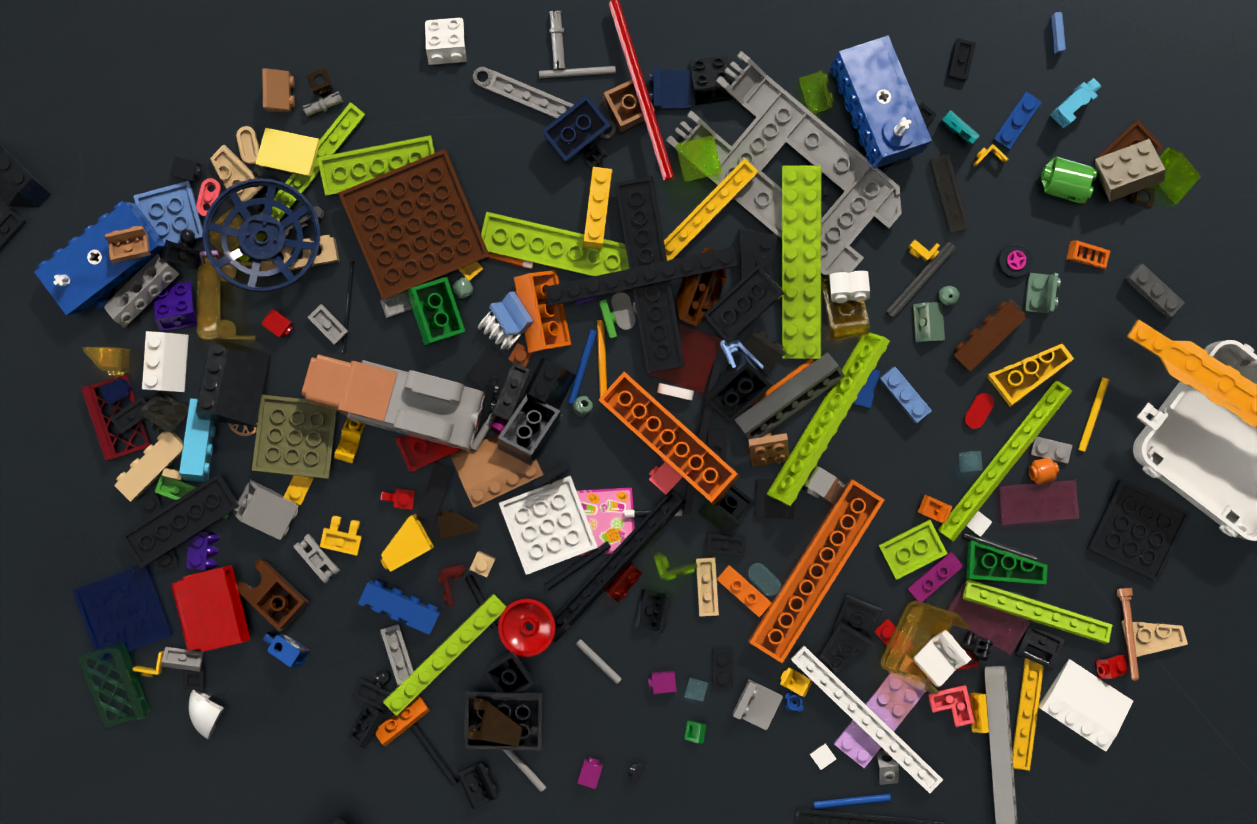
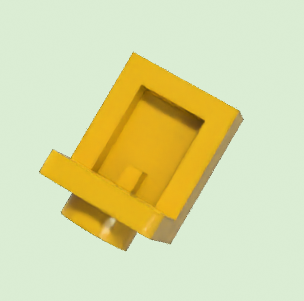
M913 240L908 248L911 249L909 252L915 258L919 259L920 257L927 261L929 258L933 260L939 253L937 249L940 245L936 243L928 251L919 242Z
M788 668L781 676L780 685L805 697L813 681L795 669Z

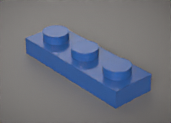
M1026 91L993 140L1007 150H1010L1042 102Z

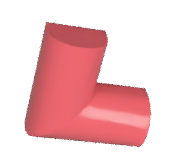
M966 685L928 693V700L933 713L951 709L955 727L975 723Z

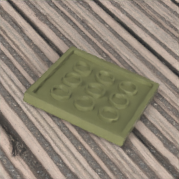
M262 395L252 471L329 479L338 411L310 404L306 399Z

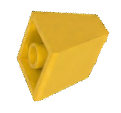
M416 514L406 520L381 554L382 559L380 561L383 567L389 569L390 572L434 548Z

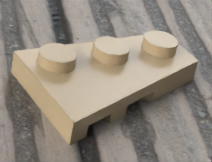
M222 145L210 158L226 189L242 181L258 179L226 145ZM264 186L243 189L237 192V195L242 202L253 199Z
M1121 621L1122 629L1127 643L1125 623L1124 621ZM1132 622L1137 657L1188 645L1183 626Z

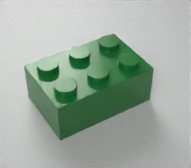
M447 277L412 287L406 291L425 346L465 332Z

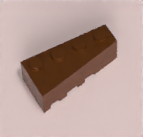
M1011 298L1006 302L1003 301L996 308L997 311L993 315L989 314L982 321L983 325L979 329L976 327L968 335L970 338L965 343L961 341L954 348L956 350L954 356L970 372L1026 319V313Z

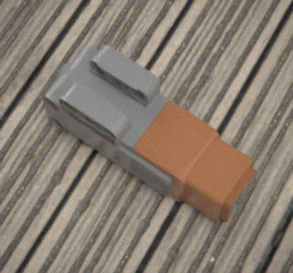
M319 354L317 358H311L302 389V395L310 404L339 411L352 421L459 448L467 452L471 451L475 433H477L485 397L483 391L417 371L409 370V372L364 360L362 363L356 361L349 363Z

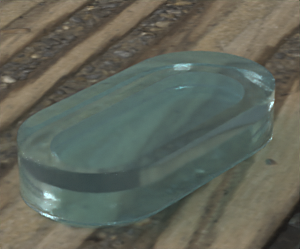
M754 563L749 567L748 575L750 579L764 593L770 596L779 593L781 589L779 579L763 564Z

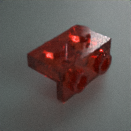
M630 563L609 585L605 592L619 603L626 596L632 585L638 581L642 572Z

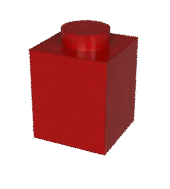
M272 308L261 324L279 338H283V336L287 337L293 330L291 326L294 323Z

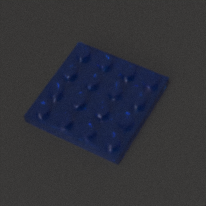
M147 565L143 568L137 566L72 590L98 662L172 636Z

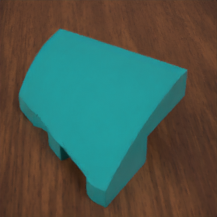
M951 110L940 121L954 134H959L970 145L979 137V134Z

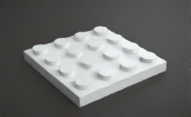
M571 476L499 503L526 575L598 548Z

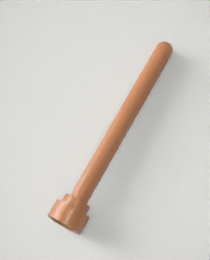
M1132 588L1117 589V597L1120 598L1123 606L1131 678L1133 681H1137L1139 679L1130 607L1133 592Z

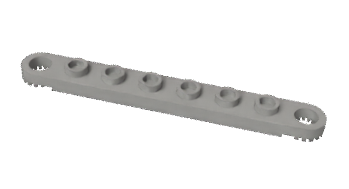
M486 67L477 68L473 74V80L478 86L556 119L574 105ZM480 72L488 74V79L485 82L478 81L477 76ZM607 118L606 120L611 125L612 131L609 134H602L600 137L603 139L613 137L616 132L614 122Z

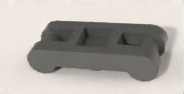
M318 206L313 207L317 218L322 219L324 217L323 209ZM308 212L298 219L302 229L309 225L308 222L311 221ZM293 223L284 229L285 238H289L291 232L295 230Z

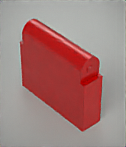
M232 565L183 577V580L171 584L187 651L201 649V652L251 640Z

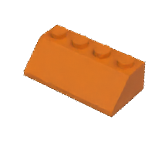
M557 270L528 273L514 277L517 296L533 320L532 324L525 331L528 353L571 345L564 305L549 306L545 291L546 286L559 284Z

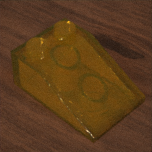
M830 279L821 280V290L831 340L868 335L869 318L865 302H857L855 300H849L845 303L832 302Z

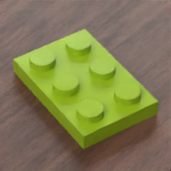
M930 519L878 545L896 580L947 555Z

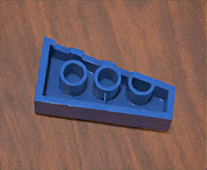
M378 579L367 583L358 602L359 605L369 604L371 605L370 608L377 613L384 614L386 612L391 619L399 622L403 620L406 622V625L428 635L432 633L441 613L437 611L438 607L429 603L426 606L420 603L421 599L410 595V597L402 595V590L395 587L392 589L385 587L386 583Z

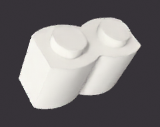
M868 271L838 272L829 275L832 302L845 303L849 300L863 302L870 298Z

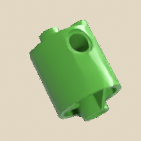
M1056 156L1044 166L1041 174L1044 193L1085 204L1087 198H1090L1092 195L1093 187H1091L1092 180L1096 179L1098 169Z

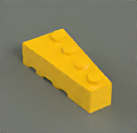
M1060 344L1001 370L988 374L987 378L1011 407L1071 363L1074 358L1065 346Z

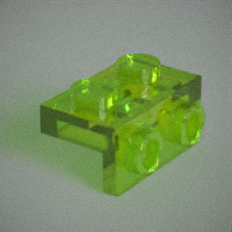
M822 70L798 78L806 108L810 112L816 114L832 108L834 98L832 92L828 93L826 86L829 85L828 77L826 74H823Z

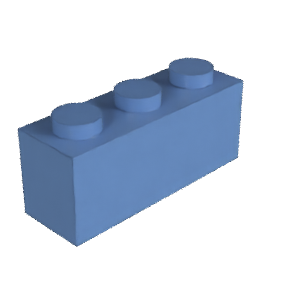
M895 366L878 378L914 423H918L932 411Z

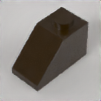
M451 509L441 511V516L436 517L442 539L480 530L478 524L458 512L452 513Z

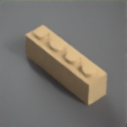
M173 431L161 433L157 438L158 442L154 446L152 444L148 446L143 452L145 455L141 459L137 458L130 464L131 469L127 473L123 472L117 477L116 480L118 482L114 486L130 502L135 501L163 473V469L168 468L182 454L184 442Z

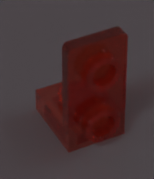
M465 563L443 568L439 574L440 583L445 586L446 592H443L445 604L449 603V607H453L455 604L448 576L451 575L452 579L462 577V573L466 572Z

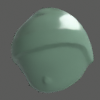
M460 278L452 286V291L459 300L470 296L474 290L471 282L466 278Z
M945 286L938 292L939 300L947 306L955 305L960 296L959 291L953 286Z
M587 396L578 397L572 404L573 414L581 418L587 417L593 408V404Z

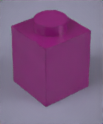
M674 670L651 673L652 678H648L649 689H653L654 694L677 692Z
M589 757V760L584 759L578 784L596 789L603 768L600 760Z

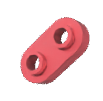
M209 178L201 184L196 209L202 216L206 217L208 212L205 211L204 206L206 204L211 206L221 193V185L217 180ZM211 185H214L215 190L213 192H209V187Z

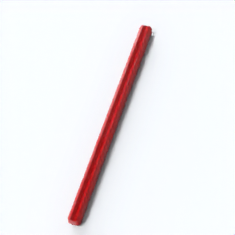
M611 0L609 7L664 181L671 180L674 175L619 0Z

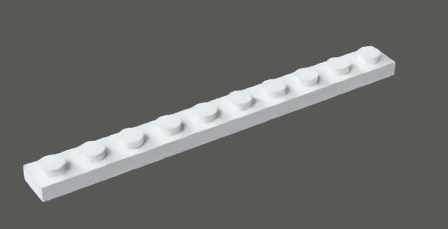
M804 645L791 658L814 683L929 793L943 781L924 760Z

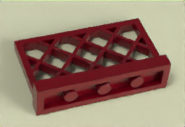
M127 374L81 387L106 462L150 446L142 421L138 423L135 430L129 429L133 431L129 442L119 438V431L116 436L109 433L108 426L111 419L102 413L105 403L115 407L111 415L112 417L117 409L123 410L119 407L123 397L131 400L132 403L135 401ZM124 379L126 388L122 394L114 390L113 387L117 381ZM103 386L109 389L106 397L102 399L96 395L95 388ZM127 390H128V393H129V396H130V397H128V396L125 395V393L127 392ZM111 391L121 395L117 405L106 401ZM136 433L143 436L144 445L137 447L131 444ZM118 439L126 443L127 446L123 452L116 454L114 444Z

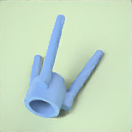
M739 339L733 340L729 344L725 340L721 341L720 346L728 363H731L732 368H736L732 356L739 352L738 348H740L756 365L763 369L764 366L742 345Z

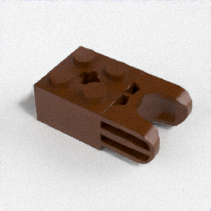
M259 559L255 563V567L261 574V583L256 588H252L246 583L238 582V591L278 631H286L310 602L271 565ZM280 600L283 601V606H282V607H279V605H280V604H279V601H280Z

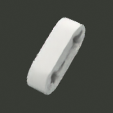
M661 383L658 384L657 393L687 400L693 399L694 391Z

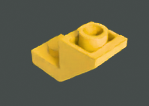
M347 417L342 429L340 442L335 451V459L353 463L365 424L352 421Z

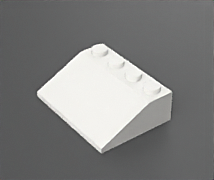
M1068 659L1039 703V708L1102 750L1107 751L1117 736L1133 700Z

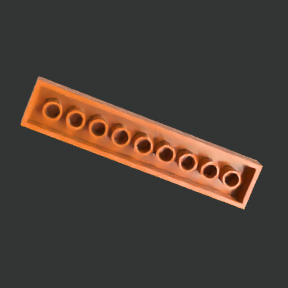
M849 479L748 640L750 644L783 663L885 499L853 479Z

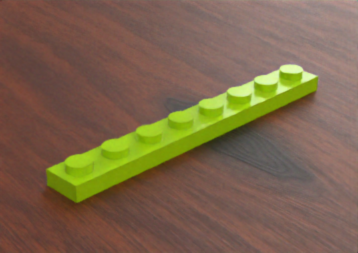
M970 579L966 581L963 595L964 600L1103 644L1109 643L1112 624Z
M493 593L383 703L397 716L502 614L506 608L502 601Z

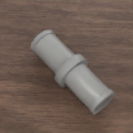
M339 91L324 98L321 96L317 101L303 105L307 117H310L320 111H328V108L343 103Z

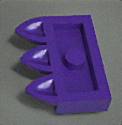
M200 531L189 538L186 569L209 570L218 565L213 559L208 558L219 552L217 548L209 545L220 539L217 534L209 531Z

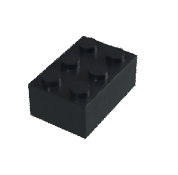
M526 394L498 436V449L531 466L559 424L560 410Z

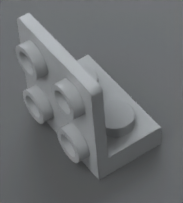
M749 679L732 715L767 730L783 696Z

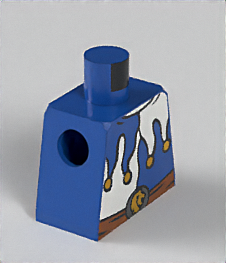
M268 632L263 638V642L269 645L267 651L290 668L301 667L311 651L284 634H277L275 636Z

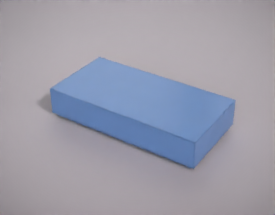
M1056 12L1051 16L1054 51L1055 54H1060L1066 50L1063 15L1061 12Z

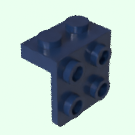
M653 67V72L649 73V84H653V92H650L649 96L654 109L690 108L692 105L691 71L661 70V67Z

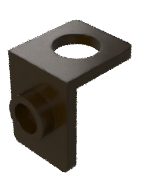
M325 68L308 74L312 85L311 90L315 95L322 96L333 89ZM317 75L325 77L323 85L318 86L315 84L314 79Z
M1148 187L1129 194L1131 204L1152 207L1155 188ZM1142 191H1146L1150 195L1147 202L1140 200V193Z

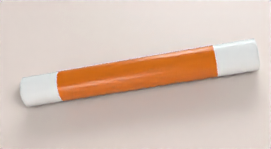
M488 252L490 257L487 258L530 269L533 267V262Z

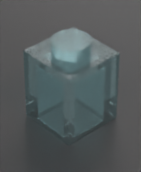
M981 451L959 452L960 471L983 470Z

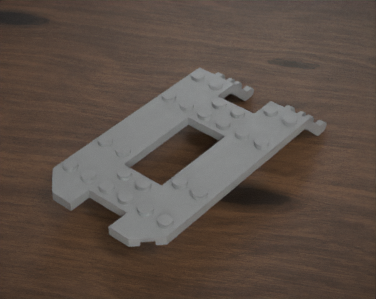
M740 51L737 57L742 62H745L747 67L742 70L733 61L730 63V66L740 75L737 76L729 68H726L725 73L735 81L730 85L723 77L719 76L716 82L756 117L754 121L731 146L701 118L690 111L687 117L697 124L694 130L686 122L682 121L680 125L690 134L687 136L678 127H676L675 132L685 139L680 145L672 136H669L666 141L717 185L745 158L759 173L733 199L781 239L782 188L761 171L785 143L789 144L812 165H822V173L839 186L844 193L822 217L821 273L823 275H830L838 272H853L864 257L849 245L873 217L877 218L888 229L902 214L900 186L880 169H873L872 165L868 163L862 154L773 81L746 54Z

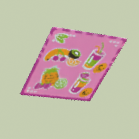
M632 488L577 491L597 546L599 547L608 541L611 548L602 554H612L635 529L634 517L625 518L624 510H633ZM595 549L579 554L577 556H586Z

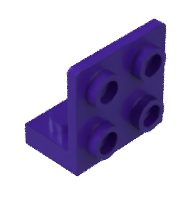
M191 282L169 285L154 299L155 320L161 332L199 325L198 317L193 308Z

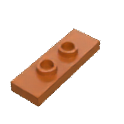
M730 565L716 578L758 617L772 604Z
M418 695L397 716L395 714L377 727L374 733L385 747L430 712V710Z

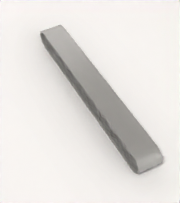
M985 667L996 824H1018L1014 768H1012L1013 753L1006 667Z

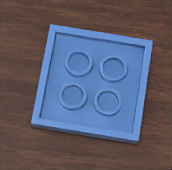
M190 181L133 196L135 204L143 212L164 242L169 240L180 244V233L185 229L192 230L195 234V239L203 237V226L196 209L197 204Z

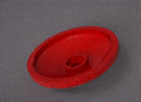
M520 599L508 605L502 612L498 625L499 636L504 646L509 651L523 657L535 656L545 651L552 643L556 630L555 620L551 611L543 603L534 599ZM529 623L533 626L531 631L527 629Z

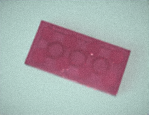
M1076 480L1055 481L1044 484L1030 483L998 486L1002 525L1079 518Z
M963 583L944 615L983 639L992 641L993 645L1011 655L1031 622L1009 613L964 600L963 595L966 583Z

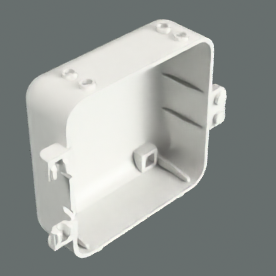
M1225 340L1211 343L1204 349L1207 351V354L1224 365L1231 366L1239 371L1240 375L1257 385V355L1253 353L1255 350L1251 346L1243 345L1235 340ZM1179 382L1158 410L1150 403H1147L1140 414L1137 415V418L1146 426L1134 442V457L1143 466L1142 470L1146 474L1163 481L1220 525L1219 529L1230 537L1257 541V428L1245 423L1239 416L1222 405L1218 406L1210 401L1206 395L1190 385ZM1149 413L1153 415L1151 420L1146 418Z

